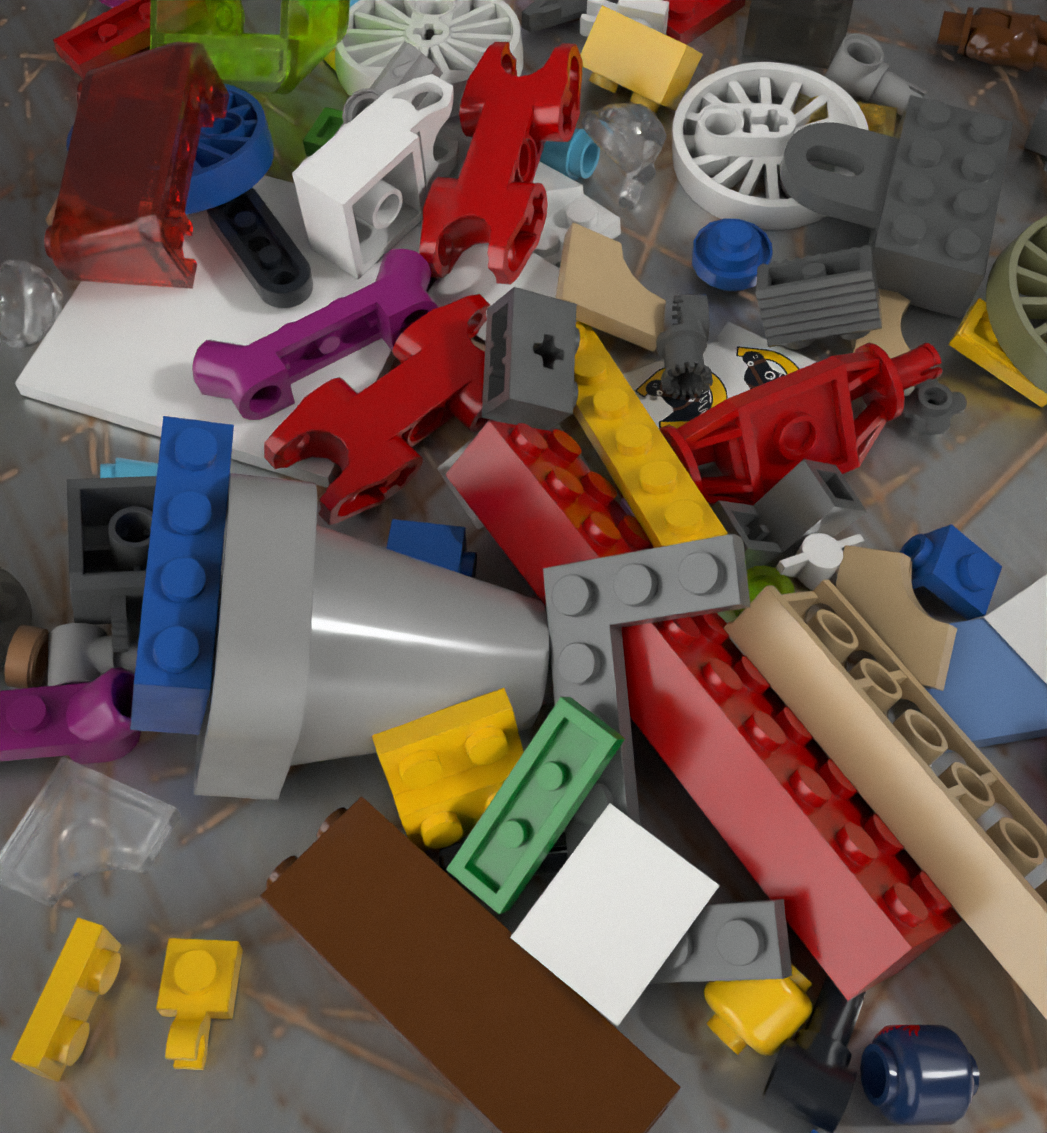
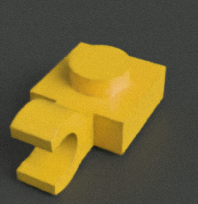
M168 939L156 1009L162 1017H175L169 1029L165 1052L167 1060H174V1069L204 1070L211 1019H233L243 953L239 941Z

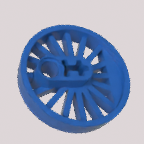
M207 80L157 82L113 95L91 107L74 123L68 133L66 145L73 180L79 194L98 209L133 218L183 216L224 204L257 184L269 170L274 158L272 136L264 110L258 100L235 86Z

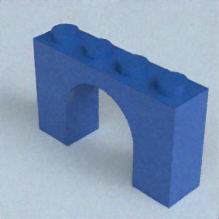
M163 416L134 677L130 730L200 734L211 689L234 431L233 424Z

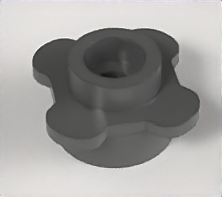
M936 378L933 380L929 379L915 385V389L911 394L904 396V409L901 415L905 417L906 422L913 430L921 434H944L950 428L952 417L955 414L964 412L967 400L962 393L951 392L947 386L938 383Z

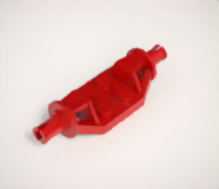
M869 342L855 349L854 353L828 357L730 397L677 429L668 424L659 430L707 502L716 503L720 500L754 505L803 459L836 465L842 474L859 468L886 422L901 416L904 409L903 390L929 379L933 380L940 377L942 368L938 366L931 369L930 367L940 365L942 361L939 353L930 343H923L915 349L890 359L881 347ZM861 397L867 407L854 420L851 402ZM714 462L723 476L701 477L698 466ZM615 483L618 494L623 499L624 497Z

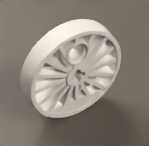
M359 0L342 15L335 30L336 73L341 86L347 94L351 96L358 90L370 88L402 44L407 42L436 64L443 72L440 79L453 86L454 99L449 117L459 115L460 103L468 78L476 68L486 49L494 42H509L510 51L517 59V76L521 75L523 69L520 23L515 12L503 0ZM428 92L416 110L419 111L435 104L442 97L437 93Z
M752 62L739 64L719 70L700 80L685 94L675 112L672 129L673 166L681 186L691 199L701 208L720 219H741L755 224L762 230L798 228L820 221L827 216L811 211L799 204L789 195L782 184L780 165L789 139L800 129L816 123H842L869 130L868 124L855 100L843 88L823 75L784 63ZM758 96L759 103H751L748 97ZM771 96L784 98L781 105L772 104ZM796 102L806 105L795 115L792 112ZM809 161L811 165L819 169L845 176H856L852 171L819 161ZM761 175H764L765 198L752 196ZM745 178L739 192L731 190L734 185ZM778 183L788 199H779Z

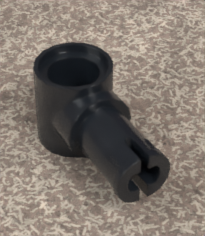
M829 976L826 977L805 1029L797 1031L794 1040L787 1038L786 1043L781 1047L764 1088L763 1101L825 1132L834 1133L846 1110L857 1077V1070L849 1067L852 1054L847 1047L865 999L866 991L848 1001Z

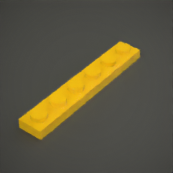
M580 321L576 322V327L580 332V342L575 354L574 381L578 386V398L573 414L653 547L657 548L728 535L593 328Z

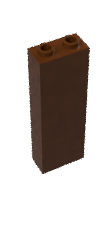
M362 796L348 810L345 807H341L331 813L319 827L316 834L318 839L299 858L293 855L282 861L267 879V889L260 897L270 915L492 1133H648L675 1100L681 1087L582 996L510 938L513 934Z

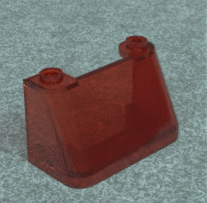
M173 42L90 69L86 73L84 80H80L78 83V108L52 225L47 228L44 237V246L48 257L53 259L54 264L67 280L193 289L197 262L195 259L184 257L182 246L184 235L192 236L194 226L185 214V208L201 127L213 128L214 118L225 119L230 96L202 43Z

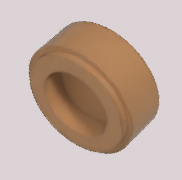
M29 625L18 627L12 637L6 656L4 674L8 687L23 689L39 687L42 684L48 670L49 631L47 629Z

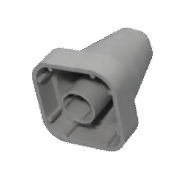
M230 473L211 689L200 734L197 737L194 795L278 800L290 766L377 753L372 735L501 688H505L513 708L518 731L529 730L533 726L541 705L555 706L548 621L545 608L540 600L317 525V487L313 482Z

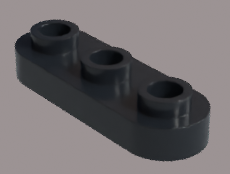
M250 188L235 199L206 210L212 229L265 303L277 308H291L300 305L309 298L313 291L310 265L254 188Z

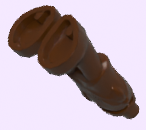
M968 7L966 14L944 11L937 44L958 47L957 54L991 65L1014 66L1025 72H1030L1033 67L1047 72V22L1041 20L1040 15L1022 14L990 7H980L975 11L974 15V7Z

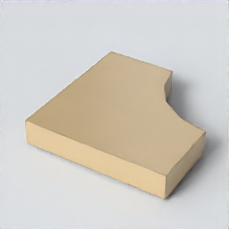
M573 222L564 236L556 298L577 304V321L654 352L657 348L656 340L658 335L664 330L666 300L647 290L632 275L623 259L622 244Z

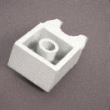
M430 74L414 78L407 83L387 90L351 122L344 124L337 134L317 152L303 160L292 175L310 249L354 278L359 279L423 219V207L433 181L437 177H448L458 161L459 141L447 137L440 131V128L447 121L452 111L454 89L451 84ZM434 92L442 97L439 102L419 111L412 105V100L420 93ZM433 146L443 147L448 153L443 158L435 160Z

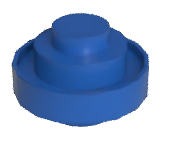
M727 218L713 221L700 229L694 239L692 266L698 277L712 287L724 291H741L756 286L758 266L763 263L771 264L773 255L772 243L766 232L753 223L741 219Z

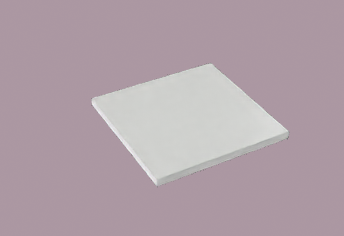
M264 175L252 188L256 190L310 265L313 291L306 301L291 308H277L265 303L212 229L206 210L183 216L155 218L160 232L148 255L104 248L101 250L15 384L23 396L161 437L163 416L233 424L231 459L306 482H313L316 485L327 488L335 480L340 470L338 465L325 458L311 457L297 462L288 468L274 469L264 458V442L295 410L305 396L329 380L338 377L343 378L357 393H360L387 374L395 357L382 338L292 383L291 389L295 403L261 420L243 418L231 399L202 395L193 379V359L198 347L206 340L249 345L277 331L287 323L295 322L328 306L338 298L346 297L374 283L383 257L361 278L356 279L310 249L295 183ZM423 219L390 250L404 248L419 253ZM430 277V282L426 292L429 291L435 279L434 277Z

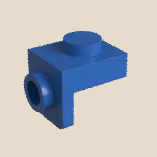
M952 524L925 534H917L903 545L900 553H904L912 561L911 583L913 589L925 586L966 620L986 615L1002 566Z

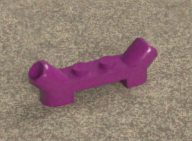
M404 248L392 249L384 255L374 283L346 297L338 298L328 306L295 322L287 323L277 331L249 345L216 340L204 341L196 350L193 359L192 371L195 384L202 395L231 399L241 416L248 420H261L293 405L295 401L291 389L292 383L381 338L392 351L395 342L407 327L432 309L438 308V305L426 292L431 277L428 262L416 251Z
M118 667L109 669L89 683L0 691V762L69 755L76 765L110 762L123 758L137 745L142 732L130 730L135 672Z

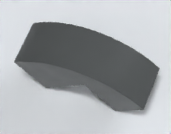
M803 459L754 505L718 500L711 507L728 534H735L743 538L747 576L777 567L780 560L795 556L804 539L810 534L823 533L834 537L867 512L836 465Z

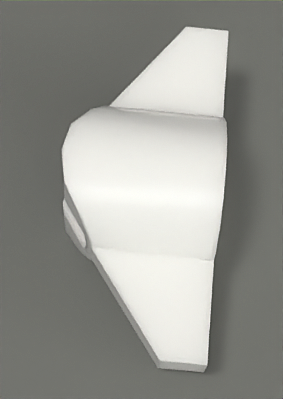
M813 533L804 539L795 556L780 560L776 568L781 575L796 577L813 591L822 580H830L843 559L845 545L861 547L865 540L861 534L836 541L827 534Z

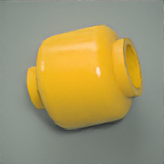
M792 964V976L784 979L707 982L704 987V997L715 1014L706 1024L737 1055L747 1045L759 1054L765 1056L774 1055L786 1043L787 1038H790L810 1016L812 1004L805 992L812 984Z

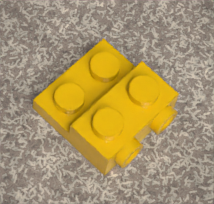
M505 688L438 710L411 722L372 735L377 755L393 794L407 838L423 852L430 849L439 852L441 848L460 842L463 837L469 836L524 753L513 708Z

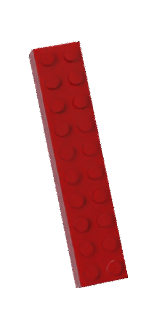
M489 420L445 475L545 606L543 568L654 548L637 518L627 515L615 500L617 492L612 484L600 474L591 471L579 457L582 450L571 436L559 429L548 431L532 428L525 423L514 425ZM711 613L622 627L630 717L769 899H784L786 921L848 1001L903 970L963 921L952 908V904L928 875L918 867L904 850V846L861 798L856 788L833 760L829 759L813 740L814 737L788 706H785L770 688L771 685L732 642L728 633L723 629L727 623L720 615Z

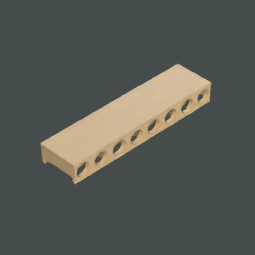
M829 579L822 580L813 591L780 594L773 585L766 586L750 603V607L746 608L735 621H730L723 629L1047 1019V879L1035 889L1025 879L1029 873L1043 863L1044 858H1047V826ZM814 604H826L836 613L820 609L807 622L809 609ZM855 651H867L877 660L875 662L871 659L863 658L847 672L848 658ZM899 699L912 701L921 711L920 713L916 710L908 709L893 723L889 721L888 716L889 709ZM946 750L955 751L965 760L966 765L954 762L939 776L932 771V763ZM995 803L1006 807L1012 814L1013 819L1002 817L986 832L977 823L976 820L994 806Z

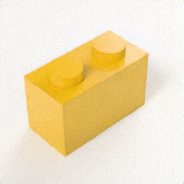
M602 5L580 55L583 67L592 71L588 81L613 93L616 92L619 85L634 91L630 99L631 102L657 114L660 105L674 111L677 110L703 54L680 41Z

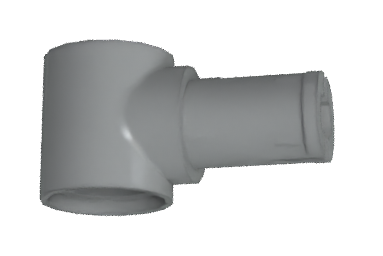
M861 33L848 34L843 39L824 75L843 88L855 102L862 98L866 101L873 98L901 116L910 95L923 98L927 92L888 70L890 65L883 61L885 54L879 42Z
M69 623L52 629L48 634V686L89 683L111 668L122 667L135 672L139 639L131 640V643L128 645L129 651L113 652L112 636H107L104 629L96 625Z

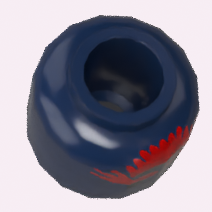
M887 1025L875 1035L872 1044H869L864 1049L861 1057V1082L867 1099L874 1106H877L882 1115L896 1125L955 1124L967 1113L972 1098L977 1093L979 1087V1069L976 1060L968 1052L957 1033L944 1025Z

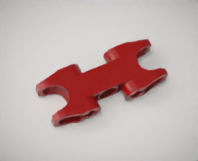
M494 42L486 49L476 68L469 76L460 103L459 118L462 132L466 137L473 138L459 178L437 177L430 187L423 207L419 254L428 262L431 277H445L452 271L462 252L473 245L489 243L487 252L489 258L488 269L495 275L496 283L511 285L521 274L539 243L547 216L548 202L545 187L542 183H533L546 141L568 142L571 140L580 115L583 61L576 44H560L554 48L551 56L542 68L533 74L517 76V59L510 51L509 42Z
M480 294L466 296L450 304L432 309L407 327L395 342L392 350L393 356L401 364L360 393H357L340 377L333 378L303 398L295 410L264 442V458L274 469L288 468L297 462L311 457L328 459L340 467L342 470L341 475L327 487L326 492L319 499L321 510L318 514L329 526L381 505L404 488L416 476L423 463V458L412 447L454 416L473 433L481 430L491 420L482 418L485 351L476 347L471 341L487 321L486 310L490 306V303Z

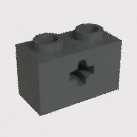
M513 287L487 309L482 418L514 425L525 423L532 428L548 430L573 414L578 398V386L574 381L575 354L580 342V332L576 327L577 304Z

